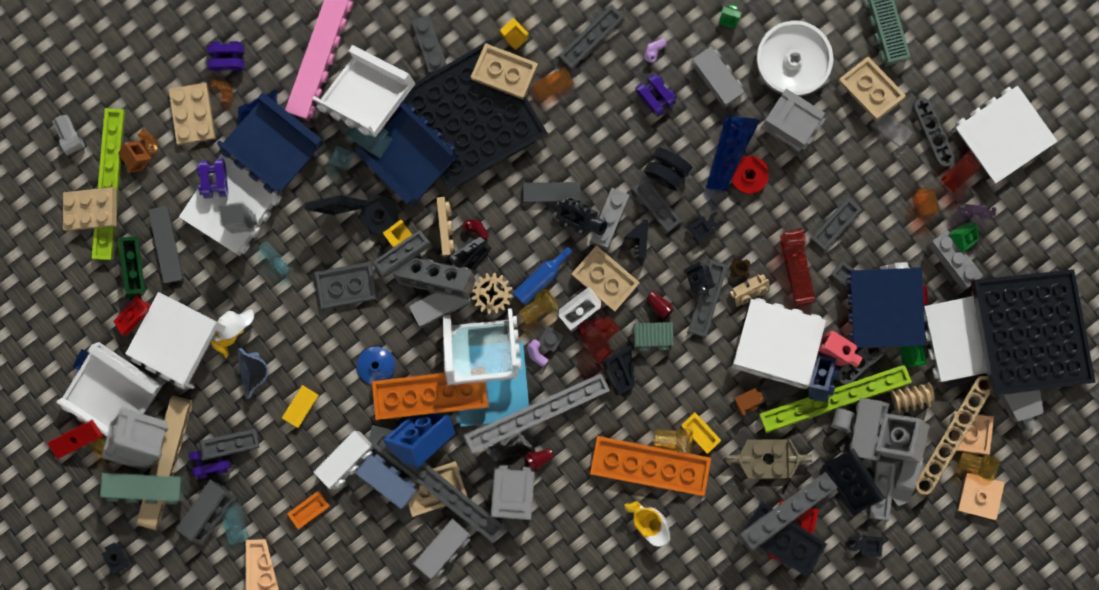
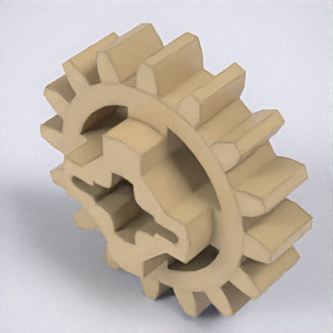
M486 273L485 279L480 276V283L475 282L474 285L477 288L471 291L476 294V296L472 297V300L478 301L475 307L481 306V312L487 309L488 315L491 314L492 310L498 314V309L500 308L505 311L504 305H510L508 298H513V295L508 294V292L512 291V287H507L509 281L503 282V275L496 278V273H493L492 277ZM490 282L489 286L481 288L485 283ZM497 282L503 286L505 292L497 288ZM494 285V291L497 295H494L491 301L487 292H491ZM479 296L486 298L487 305L480 300ZM497 300H503L499 305L494 306Z

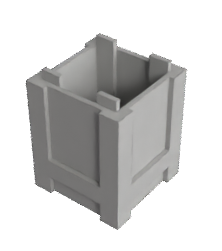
M786 88L761 128L799 152L801 148L805 150L808 144L811 143L813 140L811 134L814 130L817 132L826 120L823 118L825 113Z
M121 408L114 420L110 422L101 458L147 471L149 467L155 465L154 461L157 458L163 456L160 451L164 432H167L169 429L166 427L167 421Z
M499 465V469H495L491 517L531 520L535 473L531 472V468L523 467V471L508 470V466Z

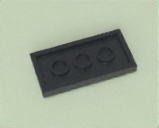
M760 501L741 533L774 509ZM792 521L760 544L759 547L805 577H808L828 544Z

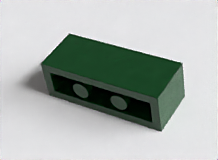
M138 236L119 237L116 241L123 299L135 298L136 295L143 297L146 291Z

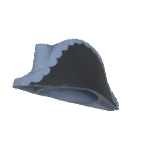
M242 348L237 349L239 368L245 397L248 399L252 396L253 391L267 379L268 367L260 358L258 352L247 354Z

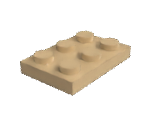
M485 43L471 75V80L524 100L538 68V63Z
M869 57L865 58L839 79V83L876 122L906 99V95Z
M201 83L170 88L169 94L177 145L216 139L208 84Z
M109 187L63 192V230L74 231L116 226L117 188Z
M438 197L437 206L442 255L445 260H449L448 257L455 253L454 242L450 240V235H453V225L451 221H448V216H452L451 206L449 202H446L445 197Z
M597 245L571 274L586 288L590 287L597 297L614 312L640 283Z
M456 461L433 469L467 496ZM408 477L417 484L415 487L419 489L408 503L412 517L446 506L412 477Z

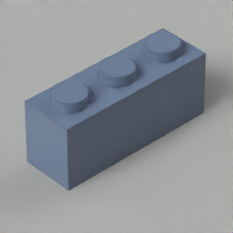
M369 454L356 474L399 508L404 509L419 489L415 487L417 484L408 477L404 479L400 476L401 471L396 467L386 465V460L379 454Z

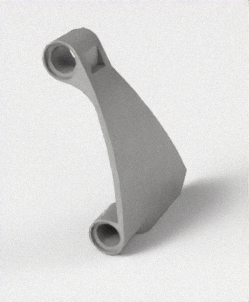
M836 408L831 427L846 432L852 441L854 435L853 424L856 421L857 415L848 410ZM928 438L926 439L924 451H925V448H926V444H927ZM880 454V461L896 463L892 492L893 500L898 506L910 502L922 466L923 455L921 463L887 458ZM865 459L875 473L876 460Z

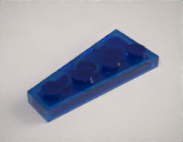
M726 116L707 182V189L720 192L726 191L760 122L758 119Z

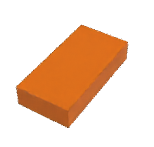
M317 491L287 513V515L299 530L329 508L330 504L322 493Z

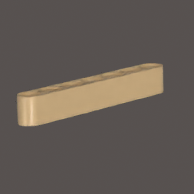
M981 376L975 381L918 478L916 489L920 494L929 495L933 492L991 393L990 387L986 391L980 390L978 387L981 381L989 383L988 377ZM971 398H977L980 404L978 407L973 408L968 404V401ZM960 415H968L970 422L961 424L958 420ZM952 431L959 432V440H950L949 433ZM946 447L950 450V455L947 458H942L939 455V450ZM933 464H937L941 468L937 475L929 472V468ZM922 481H928L931 484L930 489L926 492L921 491L919 488Z
M174 395L171 397L164 420L167 421L166 427L169 429L167 432H164L160 453L163 456L154 461L155 465L151 468L150 475H174L192 409V400ZM143 499L137 525L157 530L164 512L165 500H158V504L146 503V499Z

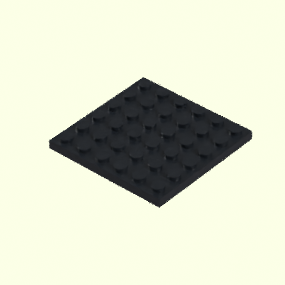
M491 39L485 42L495 47ZM485 43L415 82L413 88L402 101L405 104H412L418 110L416 114L419 117L424 116L430 122L429 126L433 130L436 128L443 134L442 139L446 143L449 141L457 148L455 152L459 156L440 176L449 192L548 135L526 96L523 100L471 80V75Z
M1074 269L970 281L991 396L1096 383Z

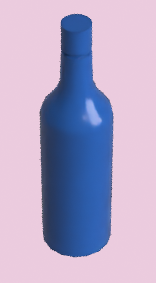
M566 247L555 259L543 262L513 292V295L524 306H527L557 276L559 266L572 253V250Z

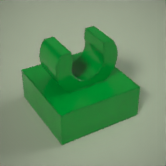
M731 3L729 8L723 7L718 23L736 29L742 13L736 11L738 5Z

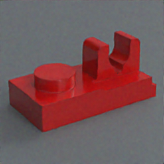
M136 295L113 321L121 335L127 336L149 312L150 303L144 302L140 295Z

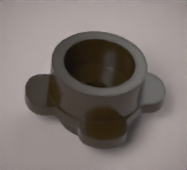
M733 259L731 262L733 265L731 276L748 278L750 275L748 272L750 261Z

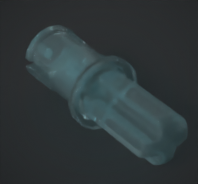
M267 241L260 245L259 250L269 260L268 263L275 267L281 277L285 276L291 268L281 258V254H278Z

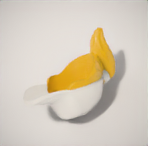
M249 309L241 314L227 311L217 321L226 326L223 333L216 331L211 340V345L215 350L222 353L225 358L229 356L227 346L232 345L237 336L243 333L244 328L253 322V310Z
M637 501L624 505L627 512L634 514L635 527L651 544L659 547L669 543L670 533L667 527V520L662 513L655 508H644Z

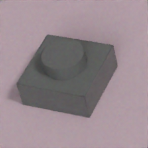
M547 326L539 342L542 346L555 352L564 335Z

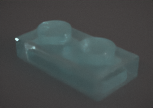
M241 502L231 503L223 514L229 544L249 539Z

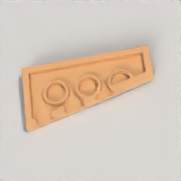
M266 539L246 540V590H279Z

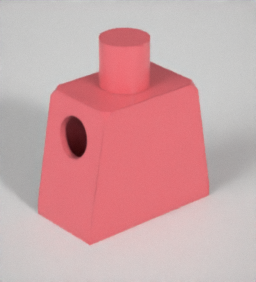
M832 330L822 335L817 355L836 358V365L840 367L848 363L857 367L862 360V357L855 354L857 346Z

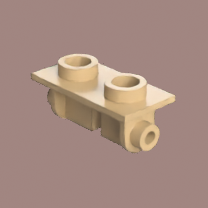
M758 274L747 281L750 287L747 288L742 283L732 288V291L729 293L733 299L735 298L737 307L745 305L751 299L762 296L770 290L769 280H766L764 275L760 276Z

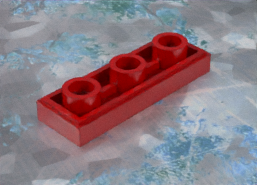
M91 419L50 440L47 444L56 458L59 459L99 439L103 434L94 420Z

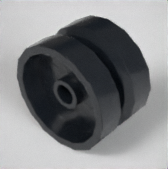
M657 147L652 155L654 162H648L643 172L661 186L679 192L684 184L681 177H688L693 167L677 154Z

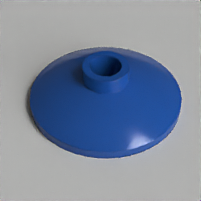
M370 347L359 356L357 371L362 380L372 385V381L388 380L393 376L395 360L388 350L382 347ZM373 362L379 363L377 369L372 368Z

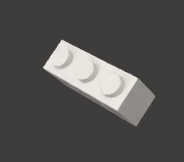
M354 430L314 473L329 489H339L345 484V479L359 469L358 465L363 460L365 461L369 454H373L372 451L375 448L361 432Z

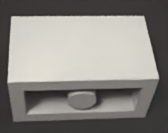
M588 287L559 309V317L572 330L601 308V300Z

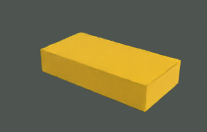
M302 385L282 416V419L299 428L319 395Z
M695 412L680 425L706 454L722 441Z

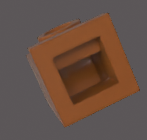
M140 141L126 142L118 152L128 167V173L142 171L151 160V157Z
M754 388L733 398V401L740 416L746 414V409L748 412L759 408L758 404L764 401V397L760 390L757 391Z

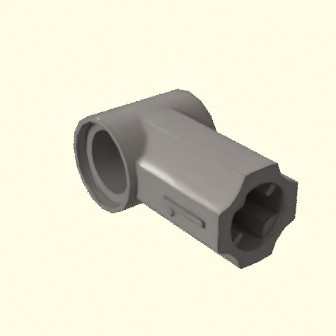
M61 115L52 121L60 137V145L66 155H70L85 147L81 136L76 132L68 115Z

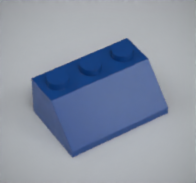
M448 414L417 415L407 418L383 441L403 463L419 467L455 434Z

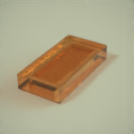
M566 67L532 83V87L540 102L574 85Z

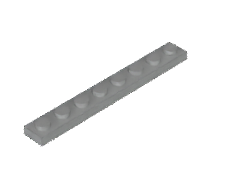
M600 373L465 434L463 438L470 454L610 390L603 374Z

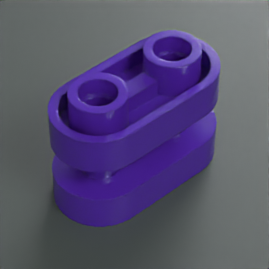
M214 41L207 45V55L212 56V59L207 60L208 70L241 71L245 69V61L239 59V56L245 55V46L241 45V42L231 41L229 44H222V42ZM220 56H231V59H220Z
M652 74L647 78V86L640 83L635 87V90L656 117H659L664 113L662 107L666 105L668 108H671L676 104L675 99L677 97L671 89L667 90L664 86L665 82L660 75ZM653 90L658 95L660 100L657 101L655 97L651 94Z
M224 158L215 159V165L210 166L209 160L200 161L199 165L196 166L197 175L201 179V184H198L199 195H203L204 199L213 198V192H218L219 197L228 196L227 169ZM211 173H216V184H212Z
M200 450L188 453L190 461L196 460L197 467L191 468L192 475L197 476V479L209 477L208 473L216 472V475L225 474L231 468L230 460L224 461L223 456L216 457V463L205 465L204 460L202 461Z

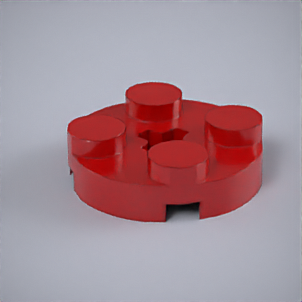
M741 157L731 168V182L741 193L746 195L757 193L768 182V167L758 157ZM745 171H753L754 174L752 176L754 179H746Z

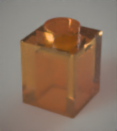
M927 187L918 189L916 194L911 196L918 218L940 211L934 188L930 190Z

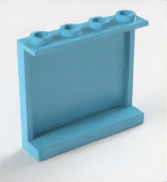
M523 342L515 343L519 344L520 355L516 356V358L521 360V370H518V378L487 381L489 407L457 411L456 422L460 423L461 427L490 424L529 406ZM511 344L469 348L470 370L485 368L486 375L513 372Z

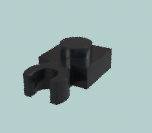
M717 212L712 213L709 220H706L703 216L688 226V230L697 243H700L714 233L712 227H719L723 224V220L718 223L714 222L713 217L718 214Z
M863 535L862 541L855 536L849 537L850 540L856 542L855 547H848V550L857 551L861 549V555L882 557L883 537Z

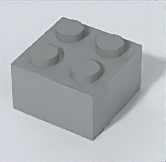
M885 413L876 451L887 458L921 463L930 426L919 418Z

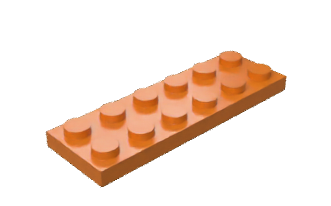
M471 369L470 374L471 376L486 375V369ZM446 373L372 381L375 420L489 407L487 381L447 385Z
M597 436L590 474L705 496L711 458Z

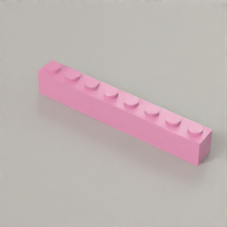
M324 0L285 109L297 119L309 122L310 118H313L316 113V102L312 98L315 96L320 99L323 90L321 87L323 82L326 83L329 72L327 70L329 65H332L334 62L335 54L333 53L335 47L338 48L340 45L341 30L346 28V16L348 12L351 13L354 4L352 0Z

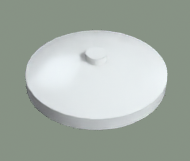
M787 21L771 28L761 40L756 56L757 68L763 81L775 92L783 94L787 88L798 96H804L817 90L828 78L833 65V52L827 37L817 27L802 21Z

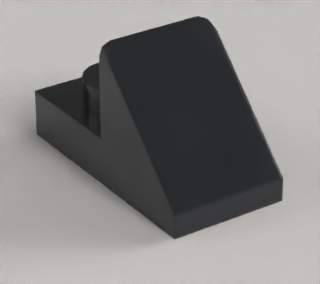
M643 220L623 239L639 241L635 243L634 254L638 255L637 260L646 259L648 220Z

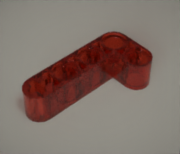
M803 228L783 231L780 234V242L794 304L797 307L815 303V294L804 249L806 244Z

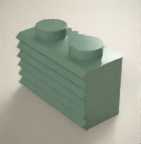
M673 322L634 323V348L638 347V351H650V347H658V350H669V347L673 346Z

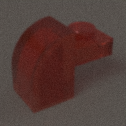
M969 150L946 172L941 180L955 192L980 168L981 164Z
M607 316L596 327H593L591 324L586 327L582 335V345L599 364L602 359L613 352L607 341L621 329Z

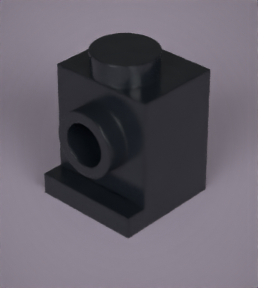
M698 262L684 269L692 292L705 294L709 289L715 287L709 266Z
M114 542L106 546V551L102 553L111 575L134 564L123 543L116 545ZM113 554H116L118 557L116 561L112 558Z

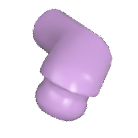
M664 38L648 44L645 52L646 61L655 62L658 50L667 47Z
M532 340L527 346L529 357L544 367L548 359L539 353L540 342Z

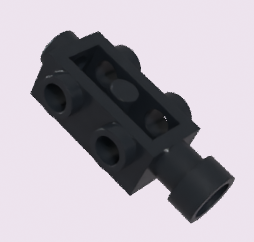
M566 197L563 200H559L555 205L554 211L557 213L556 218L561 220L560 224L563 226H573L578 233L584 234L592 230V232L602 235L607 229V221L597 218V211L591 209L592 207L576 202L577 200L574 198Z

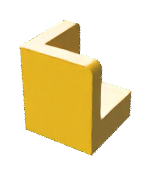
M514 18L500 29V36L514 50H517L529 39V33Z
M399 220L383 232L393 248L412 235L402 220Z

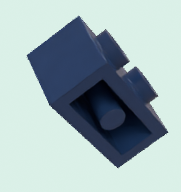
M817 355L809 384V399L828 403L829 397L834 395L835 384L833 382L834 379H838L839 368H836V358Z

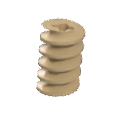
M927 383L925 386L923 384L919 385L918 389L916 386H912L910 389L906 387L903 389V392L901 389H896L895 393L891 390L892 403L898 414L901 413L902 407L905 412H908L909 406H911L913 411H916V405L923 409L924 403H926L928 408H931V402L935 400L934 391L930 383Z

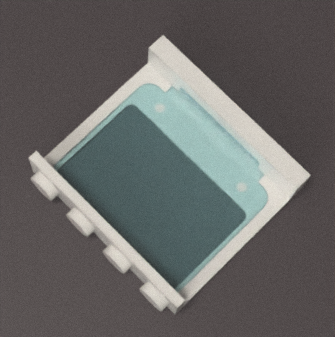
M512 308L508 309L509 320L452 325L451 315H443L447 385L518 378V370H521V360L516 358V356L520 355L519 344H515L516 341H519L518 330H514L517 327V317L512 315Z

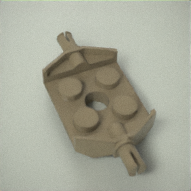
M791 439L746 440L740 454L726 455V459H734L726 460V463L740 464L747 479L792 478L798 464L812 463V459H804L812 458V454H798ZM766 453L773 456V462L769 465L763 462V456Z

